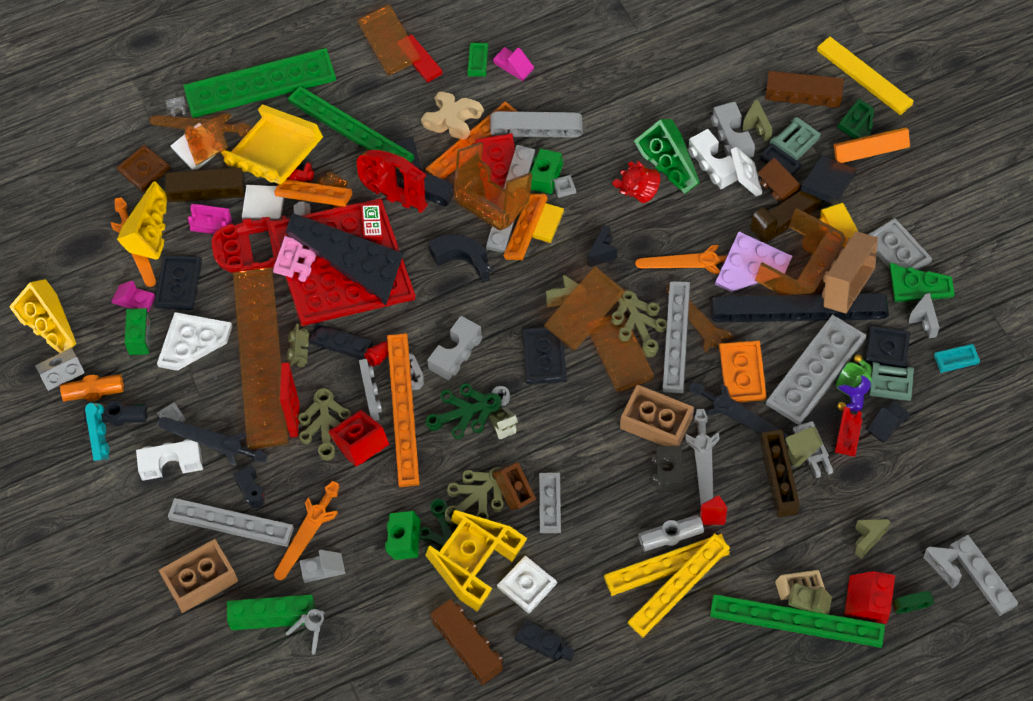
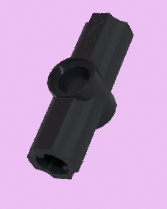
M118 401L102 404L104 412L101 415L104 423H111L114 426H120L124 423H146L148 417L146 404H121ZM85 405V406H84V412H83V413H84V421H85V423H87L86 412H85V407H86V405Z

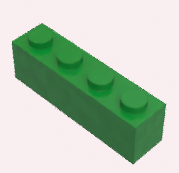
M313 595L227 601V622L231 630L293 626L300 620L302 615H307L310 610L316 609Z

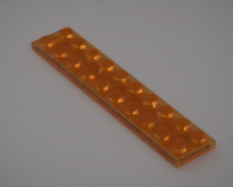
M271 267L233 272L246 434H248L246 436L248 449L286 445L289 444L288 428L280 402L281 353L273 270Z

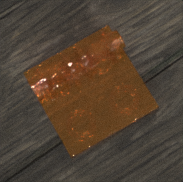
M217 117L196 129L191 125L185 127V138L196 166L228 148Z

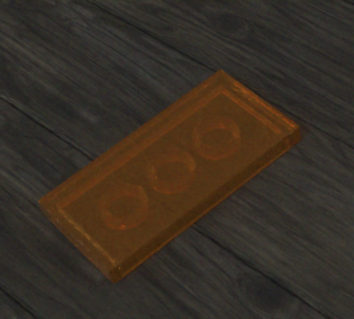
M390 4L357 20L388 76L420 59L419 54Z
M594 266L546 322L544 327L573 351H576L622 297L625 290Z
M612 315L586 324L588 333L616 392L654 379V374L633 331H631V337L628 341H622L618 337L620 330L627 323L625 315L620 325H614L611 322Z

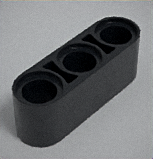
M425 173V199L441 206H448L457 191L456 186L449 181ZM403 176V178L401 179V181H400V183H399V186H400L401 188H403V189H404V176Z

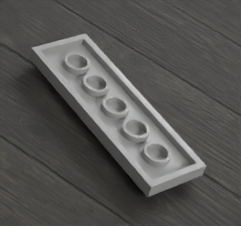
M832 315L768 398L766 405L794 423L801 425L840 374L843 367L865 341L866 334Z

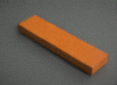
M901 128L834 144L835 160L845 163L909 148V129Z
M285 180L282 185L278 184L274 193L276 197L346 206L352 196V189Z
M546 194L528 195L503 255L506 260H523L548 197Z

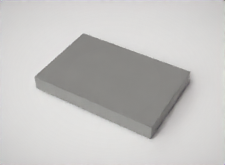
M896 218L868 234L878 237L876 255L888 268L890 263H894L897 266L911 267L919 270L932 261L930 255Z

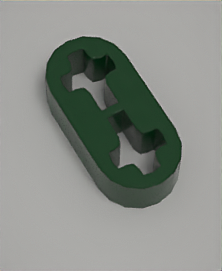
M930 591L899 597L892 602L896 614L924 609L935 603Z

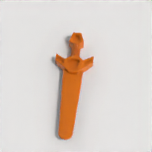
M122 197L115 199V211L119 212L122 222L121 224L110 222L112 229L119 233L129 217L126 211L127 203ZM131 253L145 284L148 287L154 286L156 279L148 257Z
M712 245L704 253L640 258L636 260L635 265L638 268H705L716 275L720 273L716 265L724 263L727 256H717L715 251L719 245Z
M332 481L325 487L326 493L319 505L312 506L309 497L306 500L305 506L308 514L275 571L274 576L277 580H283L287 576L320 525L334 519L338 514V511H325L331 499L338 495L340 488L338 483Z

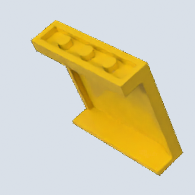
M262 104L258 109L262 118L231 152L222 149L221 153L227 165L242 168L244 172L253 173L256 177H263L271 183L275 182L282 185L323 136L317 124Z

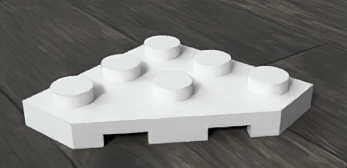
M175 312L157 362L158 367L178 371L227 344L232 330V323Z

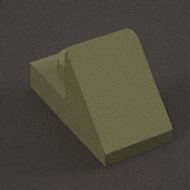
M757 99L754 100L744 119L743 131L756 128L757 134L761 135L763 141L771 139L772 127Z
M563 275L564 288H553L546 291L547 307L586 302V288Z
M502 406L498 411L490 413L488 419L499 439L517 432L515 426L518 423L516 415L506 406Z
M810 427L786 438L788 444L787 452L793 466H800L823 445L816 427Z
M888 519L858 520L855 529L862 536L855 544L857 545L855 554L862 559L888 531L891 522Z
M795 583L791 588L788 605L805 611L829 615L832 596L824 587L814 590Z

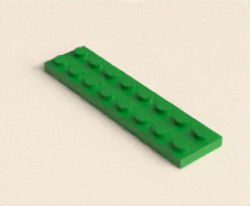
M327 48L183 86L192 118L291 93L299 86L307 89L336 81V76Z

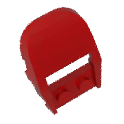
M369 150L357 158L358 176L369 190L377 195L381 192L387 196V201L392 203L395 201L401 202L405 208L409 209L413 206L420 213L428 206V203L425 202L424 187L426 174L408 160L381 150ZM396 167L400 168V172L404 176V189L397 186Z
M262 217V220L251 221V218L244 219L243 223L237 225L229 224L218 229L213 235L211 242L217 264L222 269L231 273L261 272L274 268L278 253L271 235L269 223L279 220H270V217ZM269 230L274 257L269 258V261L263 263H254L249 235Z

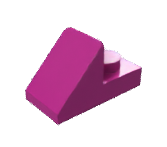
M504 47L493 59V64L522 81L534 69V66L520 48L512 52Z
M129 281L119 285L111 302L130 309L146 308L149 312L155 300V294L137 289L134 281Z

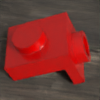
M306 163L304 171L295 169L286 180L312 182L314 171H312L311 163Z

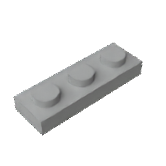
M367 359L359 360L370 416L375 421H378V413L382 412L380 400H375L378 390L376 383L371 381V378L375 377L373 367L368 366Z
M539 473L540 533H561L560 473Z

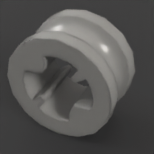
M498 386L493 389L492 393L498 395L503 393L501 407L507 405L510 401L509 390L504 386Z

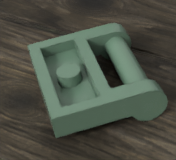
M794 117L789 126L777 137H773L770 140V144H774L795 160H798L820 139L821 134L798 117ZM795 129H800L786 143L783 142Z
M873 362L870 396L911 401L914 367L899 368L883 366ZM879 373H882V374L906 376V378L883 376V375H878V374H879Z

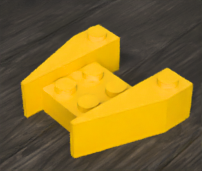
M455 510L451 521L456 523L458 527L440 552L429 546L426 557L459 600L478 612L488 598L492 588L478 579L476 575L494 550L513 562L527 538L510 526Z

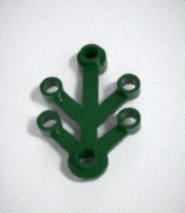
M465 383L460 386L461 395L463 397L470 396L479 401L478 403L470 404L453 396L450 390H444L440 394L442 401L446 404L455 405L460 409L441 415L430 414L426 417L425 424L430 431H438L441 429L442 423L462 417L458 426H455L451 431L454 439L460 440L464 437V431L475 412L482 411L478 420H474L471 423L473 432L481 433L484 430V424L490 413L500 409L502 405L501 398L496 393L484 395L473 390L471 385ZM465 388L470 389L467 393H464L463 390ZM449 394L450 398L444 399V396ZM489 400H495L492 405L488 404ZM431 419H437L435 423H430ZM476 424L481 425L479 429H474ZM457 430L462 431L460 435H455Z
M435 499L430 505L431 513L438 518L444 537L432 532L428 527H422L420 529V539L422 541L430 540L444 546L452 535L449 523L445 520L447 504L443 499ZM437 508L443 509L441 512L435 511ZM423 532H428L429 535H428V536H422V533H423ZM429 545V546H431V547H433L434 549L437 550V547H436V546H434V545Z

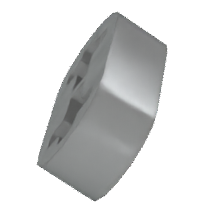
M409 354L411 375L414 374L415 378L418 379V382H414L411 377L412 390H418L424 385V377L415 356Z

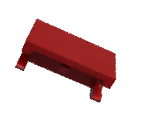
M844 407L835 453L855 457L863 420L861 419L862 413L858 411L854 415L850 413V408Z

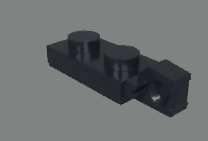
M525 620L515 637L517 642L552 660H558L561 657L570 662L574 656V650L566 646V641Z

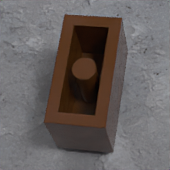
M775 158L757 173L760 177L759 183L765 189L769 187L773 191L771 195L777 202H784L801 191V186L797 180Z
M518 462L510 463L492 473L510 510L520 509L536 500Z

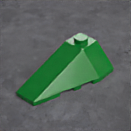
M660 119L634 140L642 156L647 161L653 163L658 171H662L684 194L700 183L682 135L672 119Z

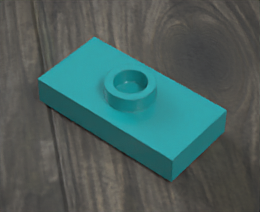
M974 344L939 351L934 354L940 373L977 365L980 362Z

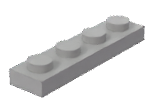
M969 535L950 545V549L959 550L957 559L999 616L1018 605V601Z

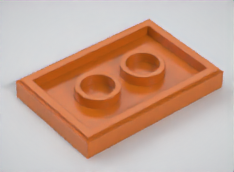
M760 340L719 344L723 385L728 387L730 397L736 402L766 400Z

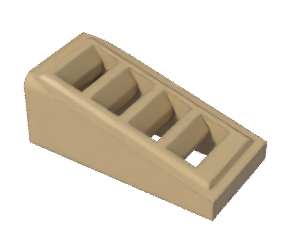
M819 570L780 575L775 582L780 599H789L794 581L797 584L803 585L802 579H804L806 587L814 590L824 587ZM810 577H812L815 585L813 587L809 579Z

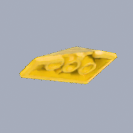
M156 181L152 182L122 226L117 238L129 253L152 259H159L164 247V239H162V231L165 230L163 214H166L167 205L166 193Z
M46 279L30 282L9 307L23 325L31 327L33 333L45 338L47 344L59 353L73 348L76 345V341L56 292Z

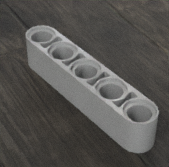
M494 112L490 115L491 134L494 136L512 133L513 137H579L583 134L582 115L579 113Z

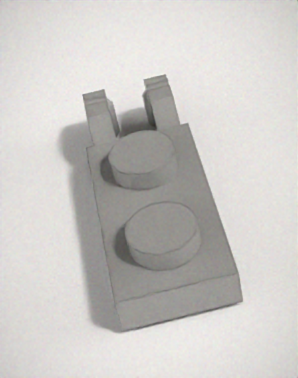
M813 421L793 427V432L796 434L810 427H815ZM823 444L806 460L815 478L821 477V471L817 465V462L822 461L827 474L833 473L828 453Z

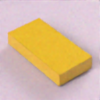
M545 204L533 233V238L551 243L563 216L564 208Z

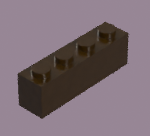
M231 167L228 169L166 173L165 193L168 202L244 197V175L242 168Z
M783 431L762 432L760 446L777 518L798 515L800 502Z

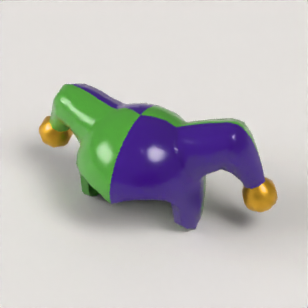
M859 354L854 357V362L859 363V365L848 362L841 370L836 381V388L849 395L851 399L849 404L840 402L837 405L841 411L844 410V407H848L854 412L861 411L864 395L870 390L872 385V366L865 362Z

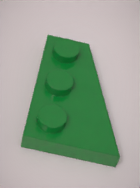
M894 263L889 264L894 303L921 301L927 293H930L931 300L953 298L955 296L951 276L929 271H918L915 268H905Z

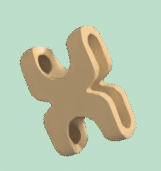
M438 92L434 99L440 110L434 113H424L421 123L428 130L442 133L449 129L452 137L467 139L470 130L464 121L469 118H480L484 112L482 105L468 98H461L456 102L453 94Z

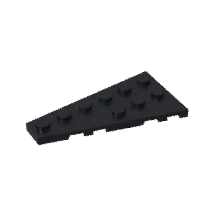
M292 213L285 233L303 246H308L315 251L318 257L326 259L333 268L351 281L357 282L366 288L365 291L377 296L384 305L387 304L404 253Z

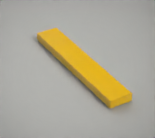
M832 37L827 38L817 47V51L899 115L903 114L913 105L914 101Z
M714 533L627 624L644 638L729 551L730 547Z
M722 534L717 535L725 542ZM710 538L605 574L604 579L611 596L675 574Z

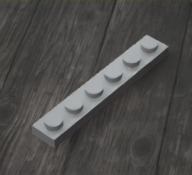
M516 146L486 245L488 250L505 253L525 189L528 173L534 159L535 149Z
M670 282L663 392L684 393L690 282Z
M174 498L168 514L169 520L285 547H288L294 529L291 524Z

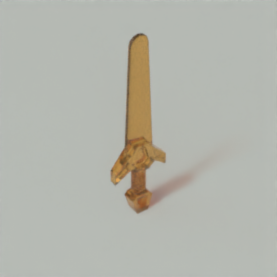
M223 114L215 119L152 116L149 119L152 125L191 130L200 123L217 141L223 142L221 134L224 131L237 132L239 136H246L251 130L250 125L242 122L239 125L225 124L231 117L230 114Z
M668 284V285L666 286V290H667L668 293H669L670 284ZM689 300L688 319L705 339L703 350L707 354L710 346L719 349V344L724 343L722 338H734L730 331L717 329Z

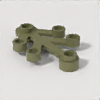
M623 290L618 295L617 300L620 306L612 314L611 322L614 325L622 324L624 313L628 309L630 317L625 327L620 330L619 339L628 341L635 325L643 341L642 354L646 357H654L658 351V344L650 338L644 324L655 328L658 332H664L667 328V321L665 319L655 320L639 313L637 308L646 311L650 316H656L660 307L657 303L647 304L638 300L636 294L630 290Z
M322 388L314 394V403L305 412L301 413L298 419L300 425L308 426L311 423V417L319 409L320 416L306 430L302 431L299 437L301 443L309 444L312 441L313 434L321 427L322 444L318 448V453L322 460L328 461L335 456V449L331 444L328 431H330V426L334 428L340 424L339 421L329 415L328 407L339 414L342 422L351 417V412L334 401L333 393L330 390ZM344 413L349 414L347 417H342ZM304 417L308 418L307 421H302ZM305 435L309 436L308 439H303ZM327 451L331 452L329 455H324Z
M495 467L489 473L473 472L471 470L463 472L462 481L465 484H472L474 480L486 481L482 486L450 483L447 488L449 496L456 497L459 494L471 495L458 506L452 505L447 507L445 510V520L450 524H456L451 521L449 516L455 510L465 512L478 500V513L476 516L483 515L488 520L487 492L492 488L494 489V499L491 502V509L494 512H500L504 505L502 492L492 473L501 467ZM470 475L472 478L466 479L465 476ZM451 488H456L457 491H456V492H452V491H450V489H451ZM494 503H500L501 506L495 507Z

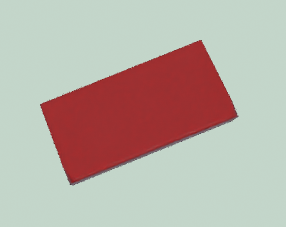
M716 496L701 505L700 518L703 525L725 524L727 506L720 496Z

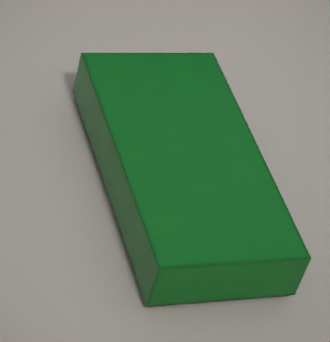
M470 43L468 76L486 77L488 43Z

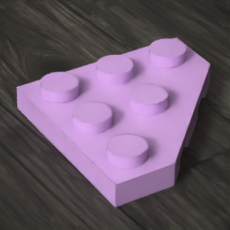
M738 232L715 285L733 293L742 288L783 276L792 256Z

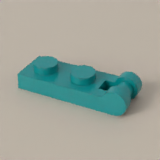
M89 403L85 407L93 460L109 459L110 449L105 439L106 426L102 421L101 415L104 412V406L100 403Z

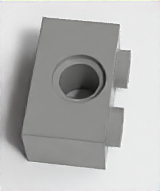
M72 348L35 365L48 391L84 374V370Z

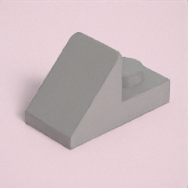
M927 293L912 311L909 323L922 322L923 330L927 331L928 338H935L940 327L930 293Z
M928 547L923 558L951 588L959 584L962 575L958 567L951 564L957 558L959 550Z
M318 550L319 557L300 561L304 583L345 574L341 553Z

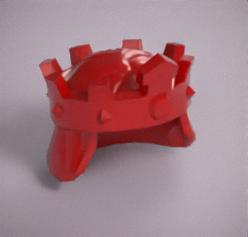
M631 161L628 163L630 167L626 171L621 170L620 172L623 176L622 180L615 179L612 184L615 188L621 189L619 190L621 194L634 197L641 203H647L655 196L661 182L660 174L655 169L646 168L639 161L636 162L637 164Z

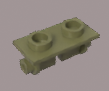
M299 324L295 326L293 331L289 332L288 342L291 343L287 351V360H289L290 367H292L293 363H296L298 367H304L307 363L308 350L301 347H308L309 333L304 328L298 330Z

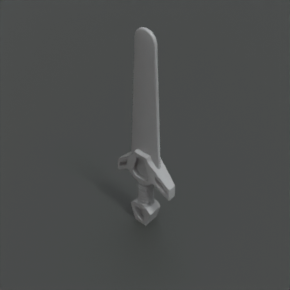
M697 409L694 422L697 424L698 436L693 438L685 433V439L695 452L700 502L702 505L713 498L712 447L719 441V432L711 438L706 435L705 423L708 417L704 409Z

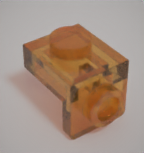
M328 172L324 177L320 176L317 184L340 188H347L349 183L331 172Z

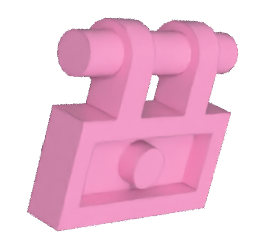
M285 236L273 272L291 278L294 271L299 272L298 279L305 282L307 276L311 273V264L316 258L315 251L310 248L308 250L304 249L303 245L298 241ZM299 257L305 259L303 264L298 263Z

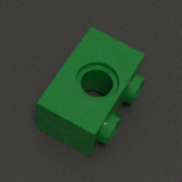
M544 149L539 150L538 155H535L533 159L532 171H529L527 177L530 190L547 194L553 193L555 188L553 180L559 178L564 165L562 153Z
M414 511L390 513L389 521L387 522L388 540L385 542V549L394 560L418 558L421 519Z

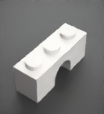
M706 129L689 139L688 152L692 158L695 157L699 162L700 168L709 174L713 184H717L720 189H723L738 180L736 168L730 155L723 159L713 157L714 154L718 153L719 141L709 129Z
M189 439L178 443H164L161 446L155 447L146 446L136 450L138 472L142 481L163 477L162 468L168 461H178L183 473L203 470L200 445Z

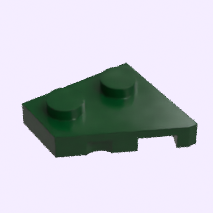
M859 98L837 127L853 139L870 136L873 126L874 108Z

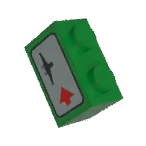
M146 308L126 309L125 346L129 355L149 354L151 319Z

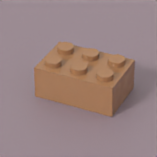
M637 385L621 416L620 429L677 451L693 418L694 407Z
M215 539L159 570L163 581L182 613L238 582L233 568Z

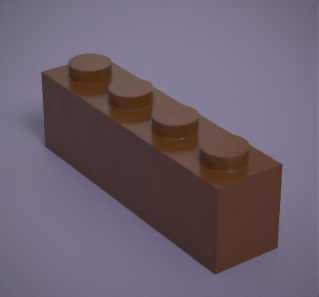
M769 71L765 100L840 108L844 78Z
M450 599L430 613L431 622L479 683L484 685L503 671V659L497 651L493 652L489 648L490 643L487 638L477 633L475 623L471 619L467 620L463 615L465 612L458 603L454 604Z

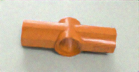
M121 374L106 377L88 375L81 381L63 383L60 386L63 402L78 399L96 401L101 399L103 395L122 393L124 391Z

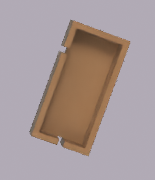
M856 231L852 238H848L846 247L840 250L838 259L833 261L830 271H826L823 282L826 283L822 293L824 307L843 313L848 312L853 301H855L875 270L878 237Z

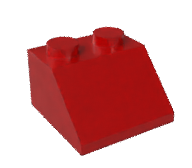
M362 410L328 431L346 459L356 467L389 445L383 427Z
M875 571L851 575L844 616L887 624L891 611L895 575Z

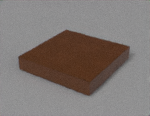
M143 145L117 166L116 169L140 191L144 192L150 187L152 182L157 181L170 170V165L146 145Z

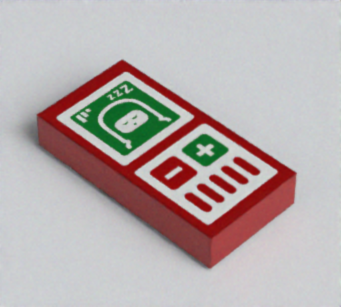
M380 203L361 204L363 239L383 240Z

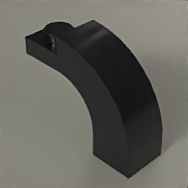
M451 234L428 241L429 252L437 266L451 260H463L473 266L482 283L490 280L489 272H491L488 264L487 251L474 239L463 235Z

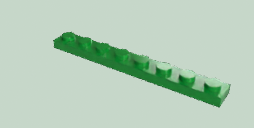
M301 86L288 98L289 103L368 151L381 150L405 158L410 163L414 160V155Z
M715 594L710 617L880 648L883 645L885 625Z

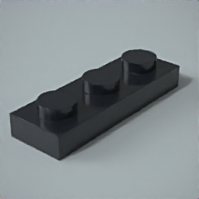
M316 324L309 339L312 345L360 360L365 359L364 354L367 352V349L372 347L371 340Z

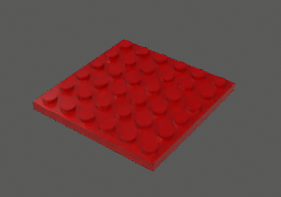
M381 198L302 215L305 218L363 238L361 204L380 203L383 240L369 241L400 252ZM290 218L269 223L278 254L284 237L292 238L285 233ZM317 255L315 261L311 264L310 268L312 270L305 282L298 279L299 272L294 271L292 278L285 276L301 326L413 301L416 297L403 259L401 260L386 305L380 302L381 299L365 291L366 288L359 283H354L333 268L326 259L320 258ZM299 257L298 263L303 264L305 259Z

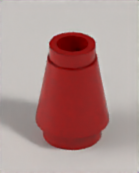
M388 340L367 349L364 357L371 366H379L389 355Z

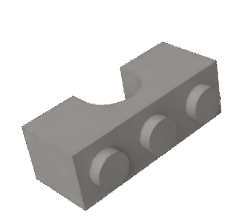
M736 102L714 107L711 121L713 126H716L718 129V138L724 143L726 156L730 155L732 157L731 149L737 147L749 158L754 157L755 145L749 131L743 133L733 131V129L741 127L742 118Z
M460 316L450 329L451 340L458 345L453 349H445L438 345L427 360L429 370L448 381L452 375L455 376L458 373L461 363L470 357L473 347L478 346L482 340L481 326L463 316Z

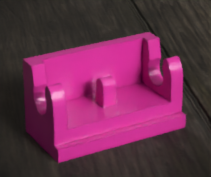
M191 204L192 217L188 216L190 231L215 234L218 229L232 222L229 209Z

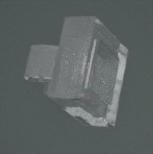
M184 96L166 100L168 110L171 109L173 117H176V109H181L182 114L185 115L186 111L183 106H186Z

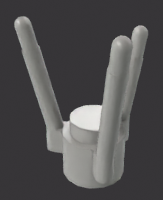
M313 609L307 615H302L300 620L286 632V635H290L302 623H305L307 629L314 631L312 654H315L320 627L324 620V611Z

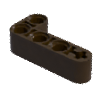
M799 191L770 212L765 207L758 209L752 216L750 229L763 243H768L814 212L819 207L821 201L813 195Z

